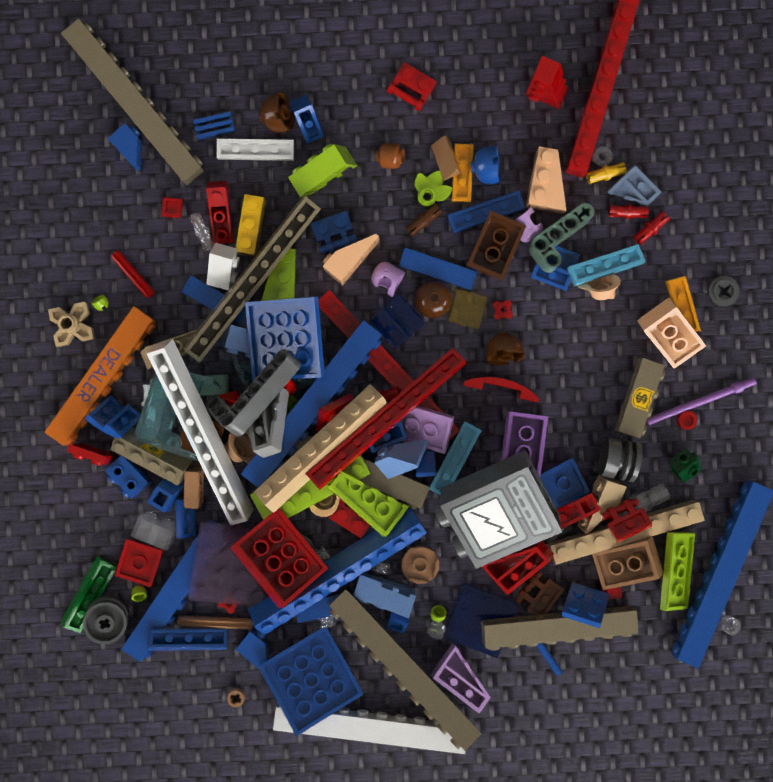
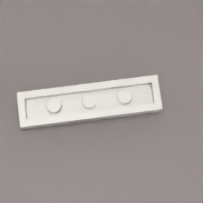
M217 139V159L294 161V140Z

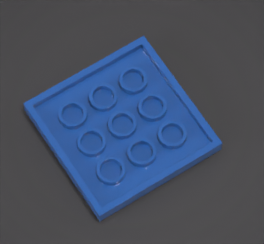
M318 297L245 302L252 381L255 380L273 357L282 349L288 350L301 362L299 370L291 379L325 377Z
M326 626L258 666L295 736L305 732L363 695L361 688Z

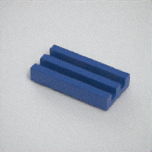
M231 112L193 120L198 140L236 132ZM226 118L229 119V120H225V121H220V122H216V123H212V124H207V125L199 126L200 124H205V123H209V122H213V121H218V120H222V119H226ZM230 124V127L201 134V131L217 128L220 126Z
M176 499V538L196 536L195 509L188 508L187 514V508L184 507V499Z

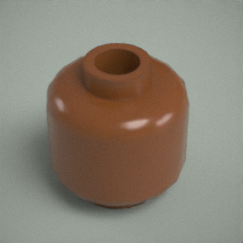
M384 143L376 151V161L379 162L382 168L398 169L401 164H404L405 151L399 144Z

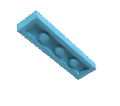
M638 244L569 266L567 270L573 285L577 286L642 265L646 261Z
M465 421L463 422L429 490L440 495L442 487L455 482L482 430Z

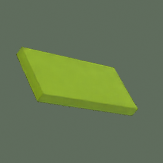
M667 532L660 610L672 611L688 609L695 542L694 532Z

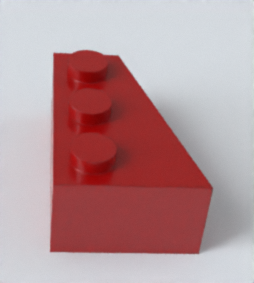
M544 56L541 57L525 94L531 101H540L555 108H561L569 89L565 85L566 79L562 78L564 72L561 63Z
M540 541L482 567L508 595L549 563L554 553L543 541Z

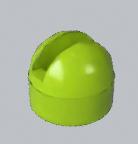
M102 294L93 299L91 304L96 310L104 311L102 307L108 308L109 302L105 295Z
M142 585L135 586L131 591L132 600L135 602L144 601L147 598L146 588Z
M440 605L434 606L430 613L431 619L437 623L442 622L446 617V609Z

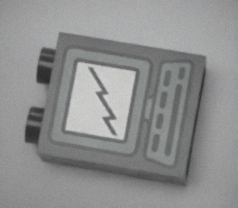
M526 450L442 487L440 504L434 507L442 527L445 528L451 525L454 529L456 536L452 537V541L459 557L465 558L469 556L476 569L562 533L559 512Z

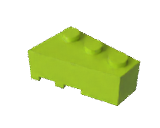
M329 144L322 149L323 152L321 154L310 157L306 165L303 167L299 166L292 171L293 174L288 178L300 197L310 196L326 186L327 182L334 177H341V172L348 167L354 169L358 166L345 146Z

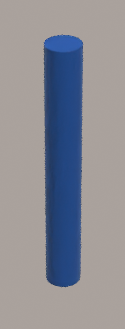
M538 643L536 647L556 676L561 675L563 671L544 643Z

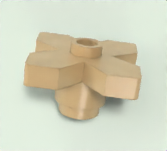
M80 302L74 304L70 313H67L61 307L48 310L50 321L58 324L59 330L54 334V341L57 347L70 345L74 335L83 342L95 339L93 328L82 323L90 314L88 303Z

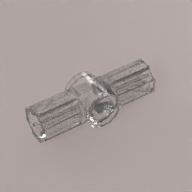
M661 483L646 491L637 492L628 498L629 500L637 498L639 505L635 506L634 509L638 510L643 507L647 513L652 510V507L670 499V494L665 485ZM624 511L618 514V516L623 517L627 515L628 512Z

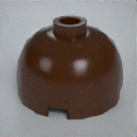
M281 92L268 96L263 101L261 112L259 113L261 123L275 133L288 132L294 128L293 111L289 113L288 106L290 104L284 93Z
M427 281L423 283L415 294L417 311L429 319L444 316L452 305L450 289L440 281Z
M506 331L497 333L496 336L489 340L486 346L487 362L489 361L491 365L505 366L509 365L507 361L514 360L517 363L525 357L522 341L519 337Z

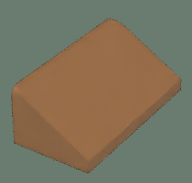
M445 135L431 145L444 181L461 174L450 139Z
M202 466L187 470L184 473L185 508L198 509L204 502V470Z

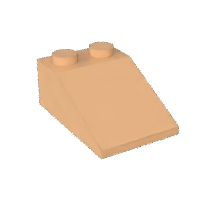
M374 234L335 251L333 255L329 253L323 261L324 270L343 286L379 243V236Z
M667 298L637 320L643 331L673 368H676L706 347L670 298Z

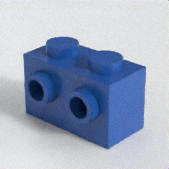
M120 456L105 470L108 474V479L114 484L117 483L122 488L120 491L127 498L137 497L152 482L136 463L123 456Z

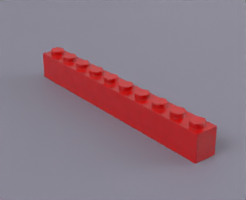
M617 0L564 172L566 174L583 178L587 174L640 0Z

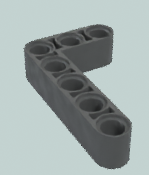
M282 349L232 406L218 395H213L208 399L206 409L221 426L239 437L247 431L300 368L301 362L288 350Z

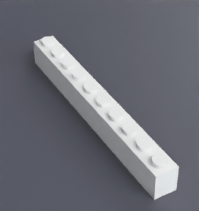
M171 339L156 344L147 353V356L229 524L234 525L248 521L254 508L174 340Z
M277 703L273 730L294 733ZM346 707L341 708L301 733L465 754L466 752L462 747L457 749L450 741L452 737L448 732L444 735L438 729L437 725L439 723L435 719L430 721L419 716L407 718L403 714L390 716L385 712L374 714L363 709L350 711Z

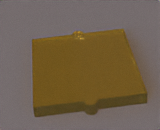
M457 289L449 322L479 330L488 297L474 294V291L470 293Z

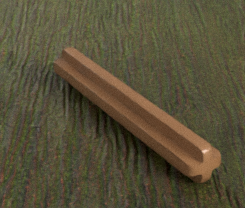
M180 615L177 619L179 627L249 630L253 628L251 618Z

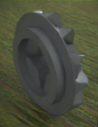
M720 276L714 279L708 287V296L718 306H730L739 297V285L729 276ZM720 287H728L726 290L727 296H719L721 292Z

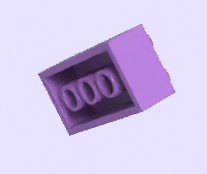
M507 411L501 461L526 450L538 475L541 476L548 416Z

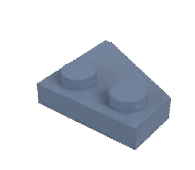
M635 164L607 190L611 195L614 194L646 206L662 193Z

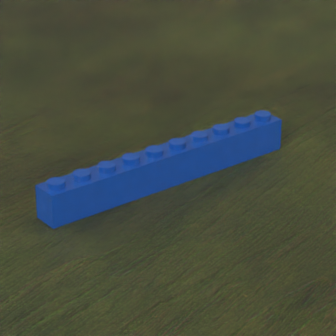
M363 320L324 369L325 377L317 378L287 415L281 452L265 458L256 454L241 475L256 487H259L275 470L277 471L284 464L283 460L286 456L291 457L297 450L295 445L298 441L301 440L303 442L310 432L307 430L310 426L317 425L319 408L334 402L332 401L333 397L336 394L340 395L346 388L345 382L348 379L352 380L358 373L357 367L360 364L364 365L370 358L369 352L372 349L376 350L380 346L382 334Z
M747 480L741 486L739 500L733 505V514L725 524L726 530L724 535L718 540V549L710 559L711 565L709 570L703 575V584L697 590L694 605L689 608L687 613L688 619L680 629V638L678 642L674 643L672 648V655L677 660L698 669L773 496L772 489L753 481Z
M412 508L407 509L387 537H383L374 530L326 560L324 564L328 569L285 607L278 608L273 600L267 597L248 609L254 627L264 636L399 550H402L410 543L418 540L427 532Z

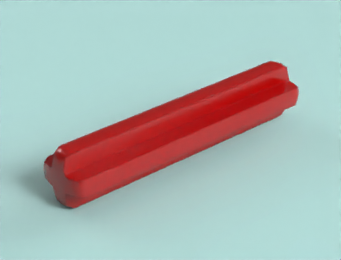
M117 250L111 255L115 263L146 298H150L155 293L152 287L120 251Z

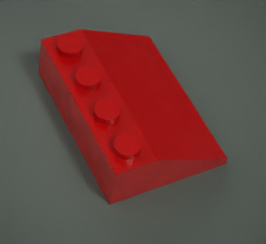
M280 508L274 513L272 512L230 547L278 608L285 607L328 569Z

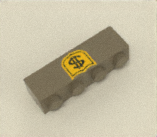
M645 358L638 359L614 431L639 439L641 435L644 436L647 425H645L647 417L649 418L653 411L651 406L653 399H656L659 394V389L657 388L659 381H662L665 376V365Z
M132 427L120 439L114 437L110 449L177 486L184 480L185 471L190 470L193 460Z

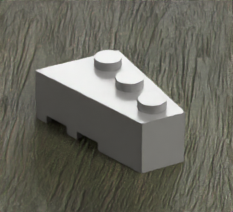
M285 388L277 394L249 427L253 452L262 458L280 453L282 450L289 392Z

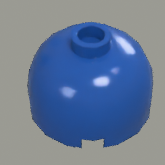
M497 145L481 148L475 154V160L471 162V172L476 173L477 179L481 183L500 184V163Z

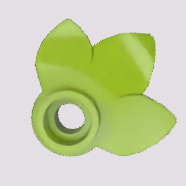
M436 171L428 177L419 173L415 179V188L419 192L418 201L423 206H431L435 201H444L452 192V187L443 185L440 171ZM429 194L431 198L425 200L423 196Z

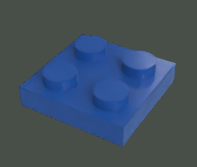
M572 457L541 473L540 478L557 509L590 492Z
M572 582L562 617L600 628L609 593Z

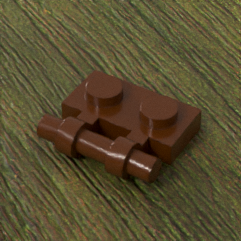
M537 571L528 579L529 582L524 589L518 592L519 596L515 600L520 605H522L525 599L530 602L526 609L533 615L547 614L564 591V588L548 577L542 583L540 578L543 573ZM536 585L540 589L537 591L535 596L532 597L530 595V592Z

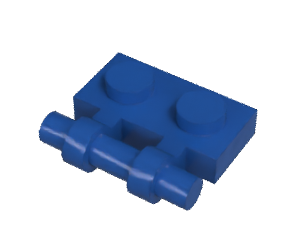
M347 211L311 223L317 242L323 240L326 242V245L319 247L321 254L326 252L332 253L337 248L351 245V243L357 242L355 234L347 236L346 233L353 230ZM341 234L342 239L331 242V237Z

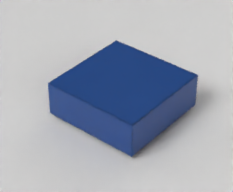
M391 612L386 628L405 633L410 618Z

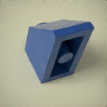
M305 94L289 101L306 143L308 144L324 137L307 95Z
M124 123L108 140L139 171L141 169L142 141L138 138L140 133L133 126L129 128Z
M401 420L368 448L369 452L374 453L382 447H388L408 439Z
M425 449L418 468H415L416 477L436 476L433 450Z
M252 628L237 646L236 650L258 668L260 664L269 660L268 640L265 638L266 635L263 636L258 630Z

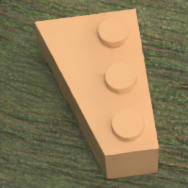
M538 147L535 153L525 208L531 206L536 210L562 215L565 213L566 204L558 150Z

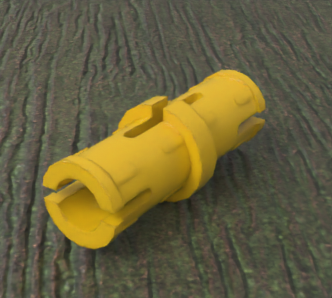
M621 162L609 167L605 165L601 169L587 172L586 179L588 184L601 180L609 181L612 177L624 175L627 172L626 167H623L625 163Z

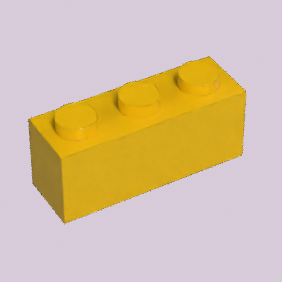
M244 194L236 243L238 255L255 257L258 253L266 206L264 197Z

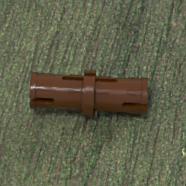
M434 204L425 213H420L418 218L406 226L405 229L413 237L421 229L428 227L430 222L443 213Z

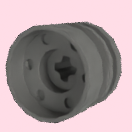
M606 437L599 456V476L614 479L618 472L619 480L626 479L629 482H634L639 474L642 462L641 443L633 442L632 444L631 441H626L622 447L621 439Z

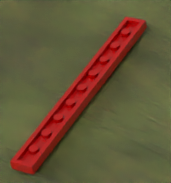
M330 290L318 300L319 308L349 339L361 323ZM381 345L376 350L372 349L369 352L370 358L368 360L393 387L399 386L403 391L414 381ZM429 397L418 405L443 413ZM454 423L449 440L460 431Z
M452 348L307 472V477L321 490L466 364V360Z

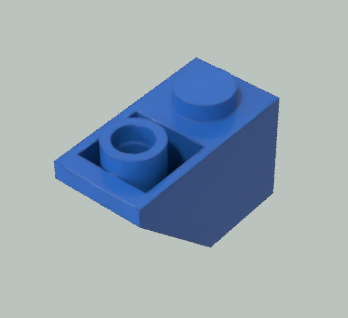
M163 479L157 485L147 503L162 512H170L175 504V500L178 499L184 489V480L177 486Z

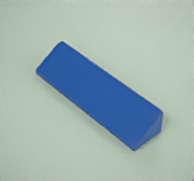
M226 628L149 629L148 651L227 649Z

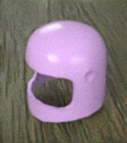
M531 206L522 216L514 220L526 225L520 239L524 243L532 242L538 234L543 232L542 223L535 225L530 219V215L535 212Z
M382 262L374 269L371 281L375 287L384 286L387 288V294L393 297L405 272L389 262Z

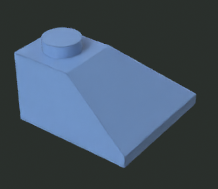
M419 440L382 447L378 451L374 463L387 479L418 468L428 441Z

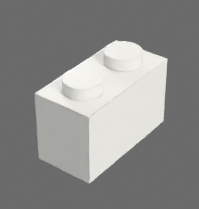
M218 243L214 244L209 253L207 285L225 290L230 289L232 283L234 284L238 277V273L235 272L240 261V257H237V248Z

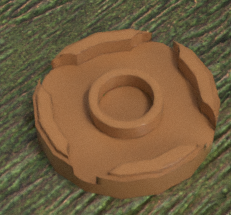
M416 545L404 553L402 571L409 581L416 584H425L436 577L439 570V559L431 548L424 545Z

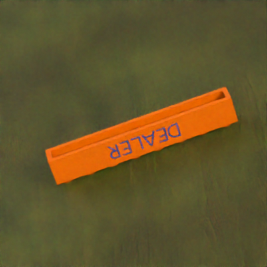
M133 306L44 433L63 446L73 444L77 440L79 430L85 428L88 424L85 418L100 405L101 399L110 393L112 389L110 386L114 381L117 382L123 374L121 372L125 365L128 366L132 362L134 352L142 348L145 343L144 338L147 334L150 335L156 327L154 325L156 323L155 319Z

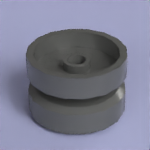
M112 595L95 599L89 605L83 619V629L86 636L98 644H110L117 641L124 634L127 627L129 610L120 598Z

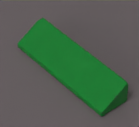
M96 557L61 619L63 628L81 633L83 619L89 605L95 599L101 597L117 565L103 557Z

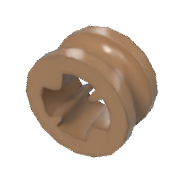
M241 688L232 689L227 697L229 705L240 707L246 698L245 692ZM239 694V699H241V701L237 700L235 702L233 700L234 696L232 697V695Z

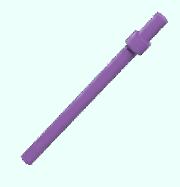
M753 377L742 382H734L729 387L647 418L646 422L648 425H651L732 393L738 394L743 392V389L756 385V379Z

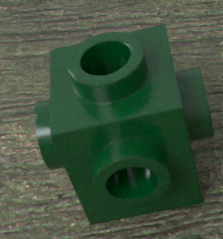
M686 448L676 453L672 459L667 461L671 471L683 484L702 470L699 463L701 460L695 452L691 453Z

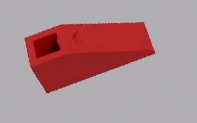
M228 181L208 182L206 192L214 244L233 243Z

